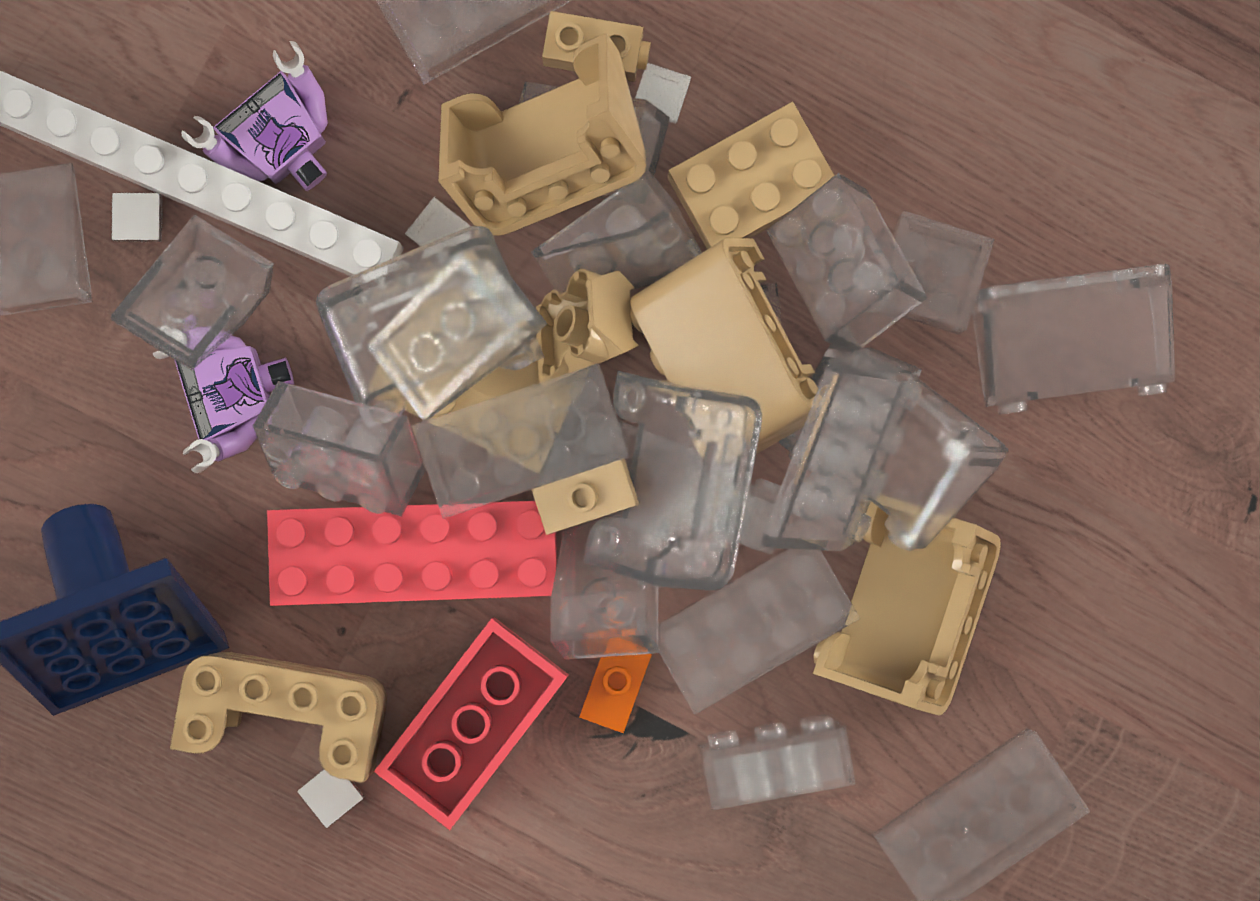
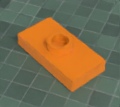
M611 628L579 718L624 733L655 644Z

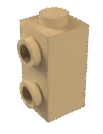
M550 11L542 55L543 66L575 71L573 58L577 48L583 43L607 33L620 53L626 79L635 82L637 69L646 70L651 42L642 41L643 27Z

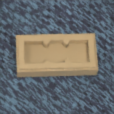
M620 459L531 489L546 535L639 505L625 459Z

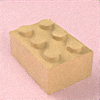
M794 102L785 105L668 170V180L707 249L725 238H752L834 193L839 185Z

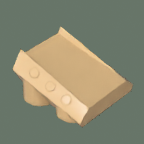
M580 268L571 276L566 292L562 293L552 290L544 297L542 303L536 306L539 382L543 386L550 385L639 346L633 340L630 290L635 287L619 270L600 275Z

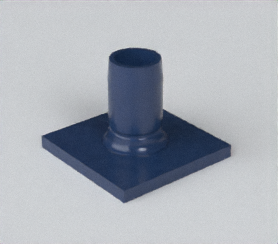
M80 504L64 508L52 514L41 528L45 556L57 600L0 621V664L53 716L187 665L202 656L218 653L229 648L224 630L167 558L129 571L122 542L112 514L106 507L96 504Z

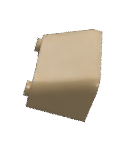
M607 33L583 43L575 51L573 67L579 77L577 80L504 111H500L496 104L488 97L473 93L459 96L441 104L439 183L473 225L481 232L496 236L511 233L629 185L640 179L645 173V148L622 59L617 47Z
M873 493L870 503L863 507L859 516L858 526L862 530L863 539L871 544L842 632L834 631L827 638L823 637L818 642L814 652V663L816 666L813 674L920 711L942 715L953 698L1000 554V538L998 535L978 525Z

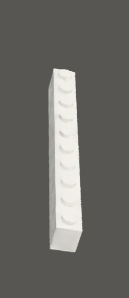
M0 71V126L386 291L404 249L399 241Z

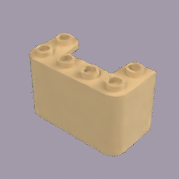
M752 238L723 239L638 292L630 300L632 323L639 332L645 335L652 349L650 357L654 366L662 375L666 376L673 390L672 400L676 409L682 416L687 417L695 433L694 443L697 450L705 459H712L719 464L749 459L841 406L830 384L818 388L814 381L808 378V376L815 373L811 364H801L760 286L761 283L766 281L763 272H754V265L764 260V257Z
M218 652L202 656L193 660L184 672L170 749L190 753H205L214 749L221 742L226 727L240 726L242 712L323 725L319 749V760L323 769L330 775L340 779L365 782L375 773L374 770L376 768L387 705V693L384 686L377 679L366 675L234 652Z

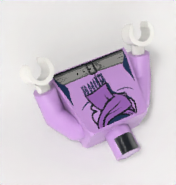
M289 41L296 52L294 59L291 61H281L277 52L273 51L274 61L281 70L277 75L214 127L202 117L194 116L193 118L203 125L202 135L193 139L182 130V137L192 146L203 148L204 154L221 166L259 182L269 178L275 184L291 173L305 191H308L319 184L327 175V172L313 154L326 143L321 133L325 130L328 120L324 92L309 67L303 65L304 55L299 45L294 41Z
M168 327L157 330L150 335V337L162 336L168 342L167 351L154 352L153 356L155 358L164 359L178 352L183 354L174 357L199 439L191 443L183 451V455L188 454L190 451H197L203 456V462L191 469L194 473H201L214 461L218 462L246 451L267 427V416L275 412L270 392L294 384L292 371L286 357L261 365L256 349L246 346L239 337L213 330L180 331L178 333L175 329Z

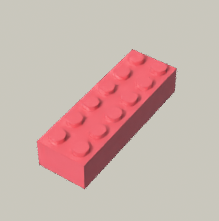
M535 501L267 510L270 606L558 595L556 532L546 535Z

